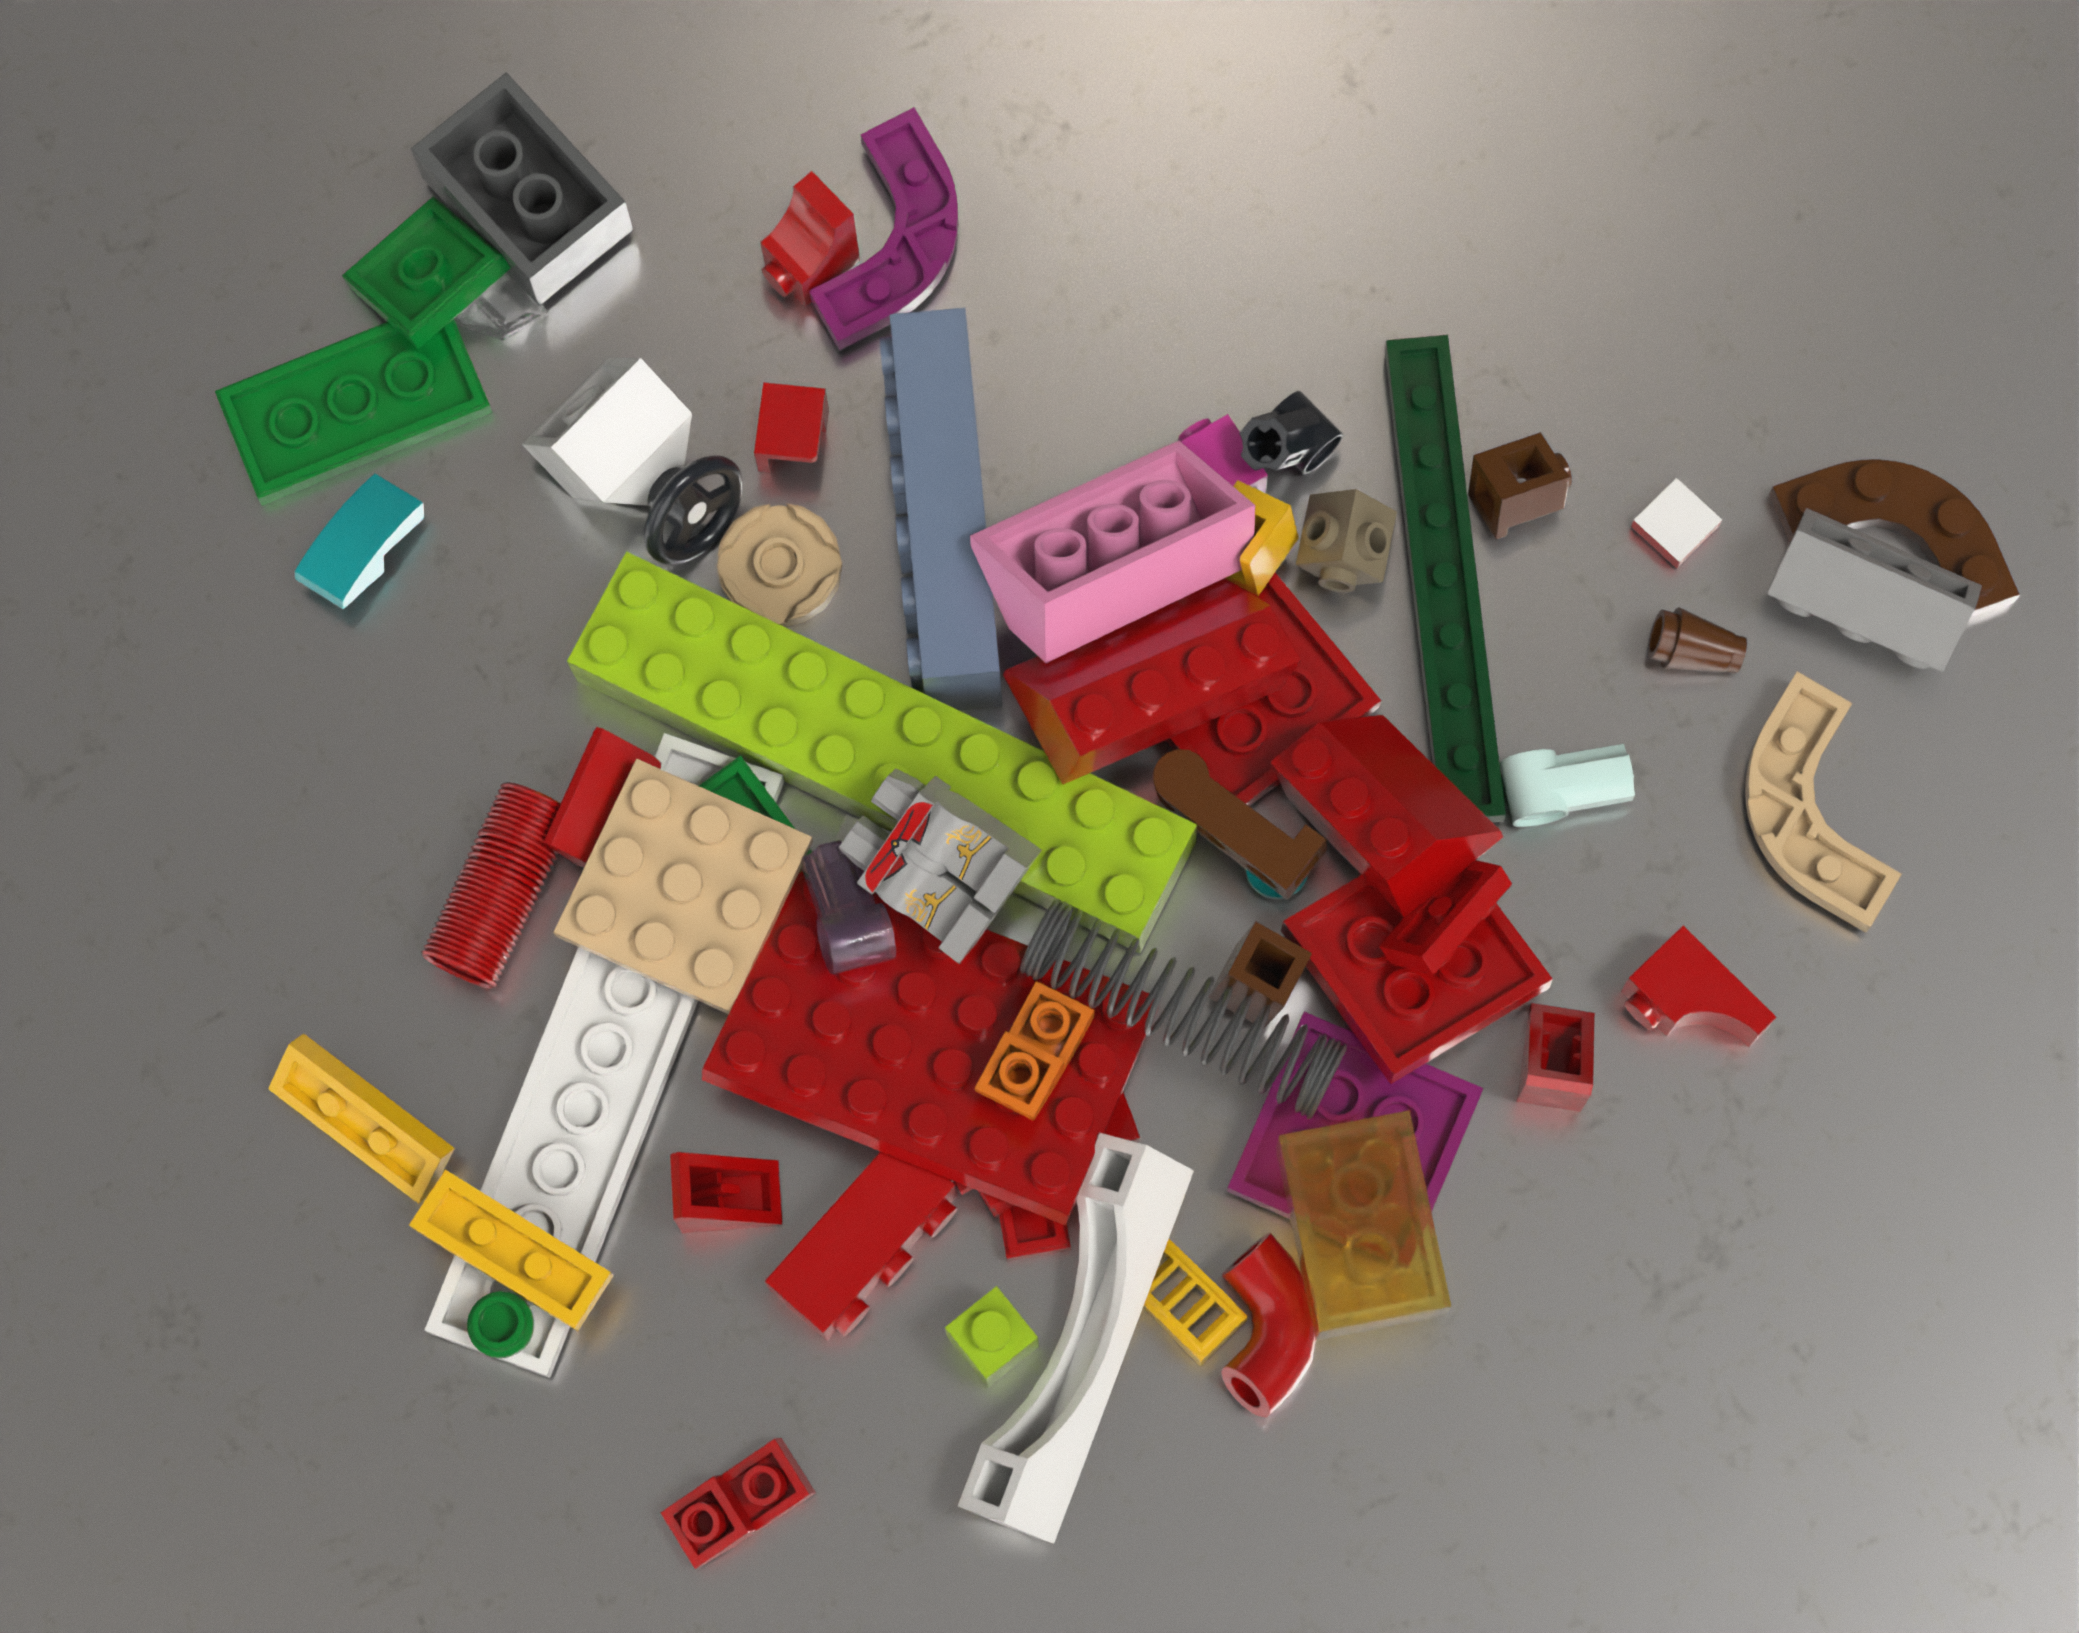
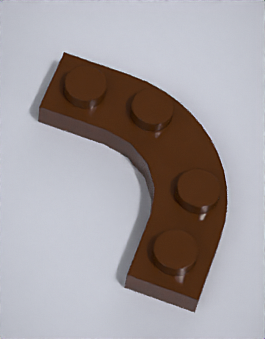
M1868 459L1849 461L1775 485L1769 493L1789 543L1806 508L1853 529L1878 527L1899 532L1918 545L1930 563L1982 585L1976 608L1971 617L2011 604L2020 595L1996 538L1980 511L1956 487L1927 470L1890 460Z

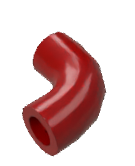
M1271 1232L1250 1246L1222 1274V1277L1246 1304L1251 1313L1253 1324L1249 1342L1223 1367L1221 1371L1222 1379L1233 1397L1244 1408L1259 1417H1268L1290 1396L1312 1363L1319 1328L1312 1289L1293 1257Z

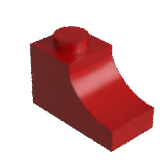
M813 171L809 172L793 186L792 199L785 214L773 231L760 242L765 264L761 270L767 281L780 295L786 297L792 293L805 307L812 302L810 290L849 271L860 261L854 213Z
M1684 925L1628 978L1621 989V992L1628 998L1625 1002V1007L1629 1013L1646 1029L1653 1030L1657 1027L1666 1037L1677 1027L1706 1025L1726 1031L1750 1047L1777 1018Z

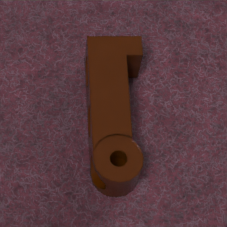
M1177 749L1166 753L1158 760L1153 772V783L1158 799L1163 806L1170 812L1197 824V833L1287 901L1327 851L1326 839L1305 824L1293 839L1210 778L1206 763L1198 754L1190 750Z

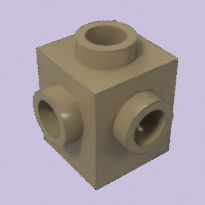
M1357 489L1310 494L1295 565L1319 577L1318 584L1322 587L1337 592H1353L1356 589V585L1382 583L1397 511Z

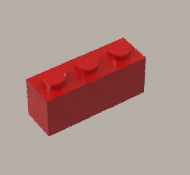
M880 1152L765 1280L768 1289L826 1341L836 1331L840 1332L843 1336L848 1335L870 1309V1306L864 1302L866 1297L881 1281L887 1287H890L912 1263L914 1257L907 1251L924 1232L931 1238L935 1237L952 1219L957 1211V1208L951 1203L957 1196L955 1184L948 1178Z

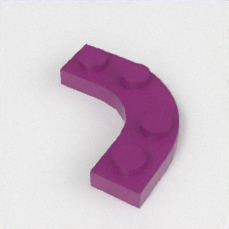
M915 107L860 134L861 144L887 187L896 210L894 229L881 250L864 263L809 291L810 299L839 351L890 325V314L910 313L918 307L939 284L954 254L959 226L955 184L943 155Z

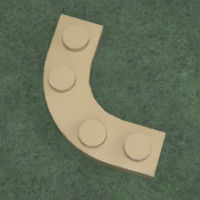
M1797 671L1762 728L1749 758L1745 782V798L1749 823L1762 853L1784 881L1812 902L1866 933L1902 874L1845 841L1826 824L1817 807L1813 779L1821 755L1852 703Z

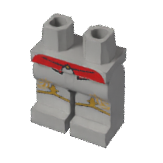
M895 768L886 777L871 800L872 803L899 821L895 828L889 834L863 815L849 831L839 849L855 865L864 870V873L857 882L858 885L871 894L876 891L886 904L896 911L909 916L942 942L939 949L960 964L986 931L1042 849L968 799L950 791L951 786L937 776L927 785H924L916 778Z

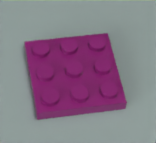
M1304 1011L1293 1038L1304 1024L1308 1025V1032L1286 1088L1320 1035L1326 1033L1327 1042L1330 1038L1334 1037L1335 1042L1340 1040L1341 1045L1346 1043L1347 1050L1311 1119H1307L1306 1115L1301 1116L1300 1112L1295 1113L1294 1110L1311 1062L1286 1101L1281 1104L1277 1103L1276 1096L1290 1057L1288 1058L1270 1088L1227 1187V1192L1407 1270L1484 1088L1426 1063L1390 1084L1353 1032Z

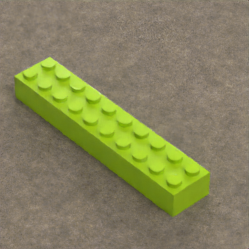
M627 551L567 659V663L578 682L735 758L741 755L745 762L782 774L786 783L856 817L861 818L864 815L880 828L892 832L899 821L871 802L886 777L895 768L916 778L924 785H927L937 776L951 786L950 791L968 799L1042 849L1013 893L1046 909L1050 907L1054 900L1060 898L1061 903L1066 901L1067 905H1072L1071 921L1077 911L1082 910L1083 915L1079 922L1080 925L1091 930L1095 921L1101 919L1102 924L1098 934L1110 939L1114 930L1119 929L1120 935L1117 943L1129 948L1133 939L1138 938L1139 944L1135 952L1139 954L1197 842V824L1091 773L1062 785L1043 750Z

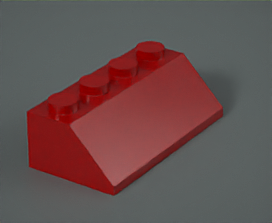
M1224 578L1052 661L1045 663L1037 656L1006 669L1003 676L1062 785L1281 690L1301 659L1271 606Z

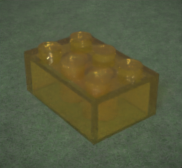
M1410 1110L1279 1135L1276 1152L1315 1341L1445 1316L1452 1306Z

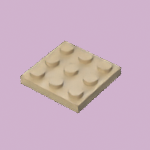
M636 759L553 933L556 937L729 1014L773 929L813 843V838Z

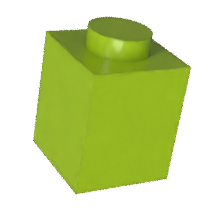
M997 1286L945 1327L947 1338L987 1388L1039 1348L1037 1335Z

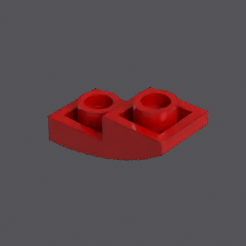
M774 1438L722 1475L711 1477L660 1513L694 1569H698L773 1523L815 1495L816 1492L783 1439Z

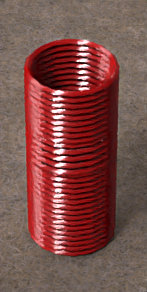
M505 782L500 785L501 789L498 790V795L495 796L496 800L492 802L493 806L489 808L491 812L486 813L488 817L484 819L485 823L481 825L482 829L478 830L477 835L479 838L474 840L475 845L471 846L472 852L467 854L469 858L464 860L463 869L459 871L461 875L456 876L458 881L454 882L455 886L451 888L452 892L448 894L450 898L445 899L447 904L443 905L444 910H441V915L437 917L439 921L435 922L436 927L432 928L433 933H430V939L426 940L425 950L421 951L424 959L436 967L460 979L490 989L496 987V982L500 981L499 976L503 975L501 970L505 969L504 964L508 963L507 958H510V953L514 952L512 947L516 946L515 941L519 940L518 935L522 934L523 924L527 923L526 918L530 917L529 912L533 911L531 907L535 906L534 901L538 900L537 893L542 892L540 887L545 885L543 880L548 878L546 873L551 872L550 867L554 866L553 861L557 860L556 855L559 854L546 845L544 839L561 803L536 790L511 782Z

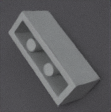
M1806 508L1767 594L1777 598L1779 604L1791 613L1804 617L1815 615L1835 624L1839 632L1854 641L1862 643L1873 641L1893 650L1901 661L1910 666L1920 669L1932 667L1944 672L1976 608L1982 585Z

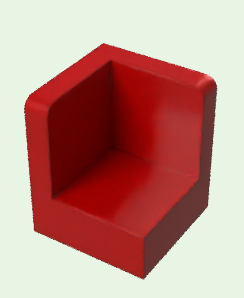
M763 382L754 448L758 472L771 473L773 459L806 463L817 461L821 432L826 433L829 415L825 388Z

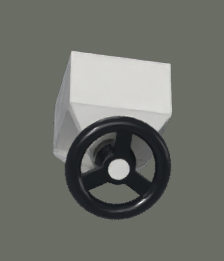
M608 358L522 443L526 450L572 498L604 503L648 505L650 510L644 527L645 546L654 560L665 565H678L691 561L716 543L732 522L743 494L741 471L736 463L727 457L720 455L706 456L684 467L692 413L641 358ZM713 474L721 475L724 479V485L710 492L697 483L698 480ZM716 511L708 524L689 540L695 527L700 525L708 514ZM667 521L674 526V529L666 543H664L663 530Z

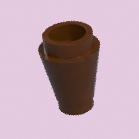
M1680 607L1676 608L1674 612L1662 609L1657 614L1651 629L1648 642V657L1660 661L1663 669L1727 671L1737 674L1745 658L1747 638L1735 635L1734 632Z

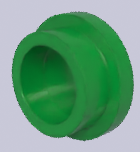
M505 1291L492 1292L480 1298L472 1307L467 1320L468 1335L473 1345L483 1354L492 1358H509L520 1353L529 1344L534 1332V1317L530 1307L519 1296Z

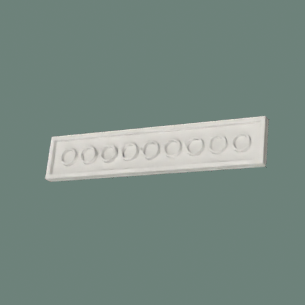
M664 733L655 755L662 763L661 770L697 786L736 759ZM746 762L774 801L777 802L785 782L783 775ZM578 947L480 1191L596 1262L698 1000ZM454 1255L425 1331L480 1352L471 1342L467 1330L468 1316L474 1304L480 1298L492 1292L505 1291L517 1296L519 1295ZM519 1296L532 1311L534 1317L533 1336L529 1344L520 1353L499 1360L550 1378L570 1327Z

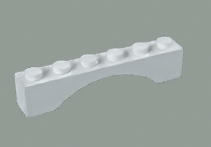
M1099 1133L1095 1143L1094 1157L1077 1197L1080 1223L1079 1263L1073 1299L1063 1332L1046 1369L1026 1400L1003 1426L981 1443L958 1507L1016 1531L1052 1544L1055 1543L1194 1170L1148 1145Z

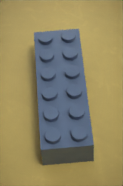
M966 308L890 314L892 336L879 337L886 394L885 409L891 455H902L890 457L896 515L908 514V516L895 517L901 573H913V577L901 578L907 634L918 633L919 638L906 639L911 687L957 710L1001 707L1002 694L993 594L970 544V535L986 529Z

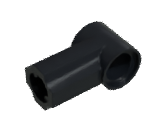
M1296 391L1289 395L1272 412L1252 417L1239 433L1243 443L1241 457L1255 471L1263 468H1271L1277 471L1295 465L1303 474H1308L1320 466L1335 451L1344 438V434L1301 391Z

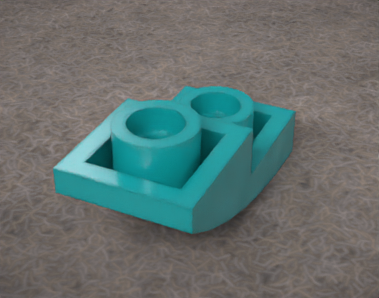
M374 473L342 505L314 540L294 571L295 580L340 608H346L384 573L383 555L424 519L423 502Z

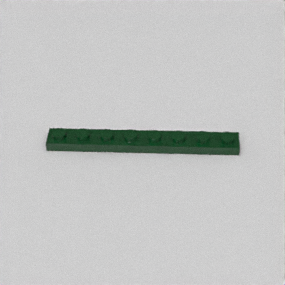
M1448 335L1386 340L1385 357L1432 763L1492 822H1502L1506 813Z

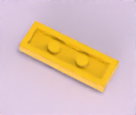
M304 1033L288 1044L268 1089L419 1204L423 1201L439 1180L455 1148Z
M444 1170L409 1224L418 1233L577 1332L614 1276L604 1267L447 1170Z

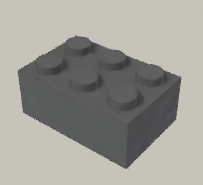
M507 72L411 148L422 178L458 218L503 255L511 268L507 272L538 306L633 230L625 200Z

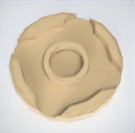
M786 503L787 506L777 505L771 507L770 504L754 507L734 520L721 539L717 569L722 592L729 601L781 626L788 627L802 624L825 610L838 591L843 566L837 538L823 518L803 506Z

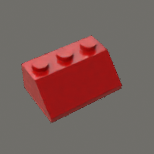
M1384 715L1319 722L1270 762L1288 800L1403 918L1407 917L1503 838L1501 830Z

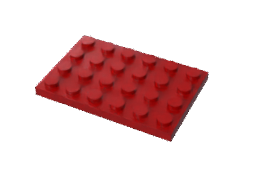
M814 862L797 875L773 929L736 998L702 1068V1081L1066 1226L1094 1157L1095 1143L1099 1133H1106L1146 1039L1144 1028L1153 1001L1140 1020L1134 1026L1127 1028L1125 1019L1133 994L1116 1016L1109 1018L1107 1006L1113 990L1112 987L1102 1002L1095 1008H1092L1094 1009V1018L1052 1093L1033 1121L976 1092L975 1087L1005 1031H1010L1035 982L1038 981L1052 988L1050 981L1055 962L1042 978L1033 980L1032 976L1027 977L1026 973L1021 974L1020 965L1028 945L986 929L976 945L958 964L939 949L942 942L909 916L896 911L886 904L876 891L871 894L858 885L856 881L823 869L824 865ZM1063 960L1057 981L1062 977L1071 962ZM1083 967L1076 990L1091 970ZM1074 971L1061 987L1054 990L1071 998L1069 989ZM1102 975L1095 999L1110 979L1109 977ZM1094 978L1079 997L1074 998V1000L1089 1007L1088 998ZM1125 983L1121 984L1120 990L1118 992L1114 1004V1008L1122 999L1130 985H1127ZM1141 991L1133 1017L1150 993Z

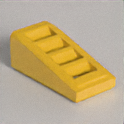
M1168 1239L1163 1252L1168 1259L1157 1269L1143 1308L1201 1367L1247 1322L1248 1316L1179 1247ZM1178 1269L1185 1278L1159 1302L1151 1293ZM1196 1287L1203 1297L1178 1320L1170 1311ZM1214 1306L1221 1315L1196 1338L1188 1329Z

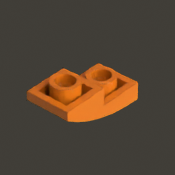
M1036 981L1010 1031H1005L975 1087V1091L1034 1121L1094 1018V1009Z

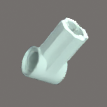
M1624 744L1556 755V752L1551 749L1531 750L1509 756L1500 762L1513 826L1516 827L1548 824L1566 817L1570 811L1629 802L1635 796L1633 769L1630 756L1627 754Z

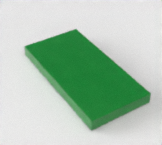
M454 319L419 349L392 325L385 322L215 391L256 496L262 506L493 413Z

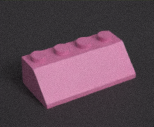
M1178 440L970 535V544L1008 628L1038 657L1047 663L1242 570L1240 557L1254 537L1255 505Z

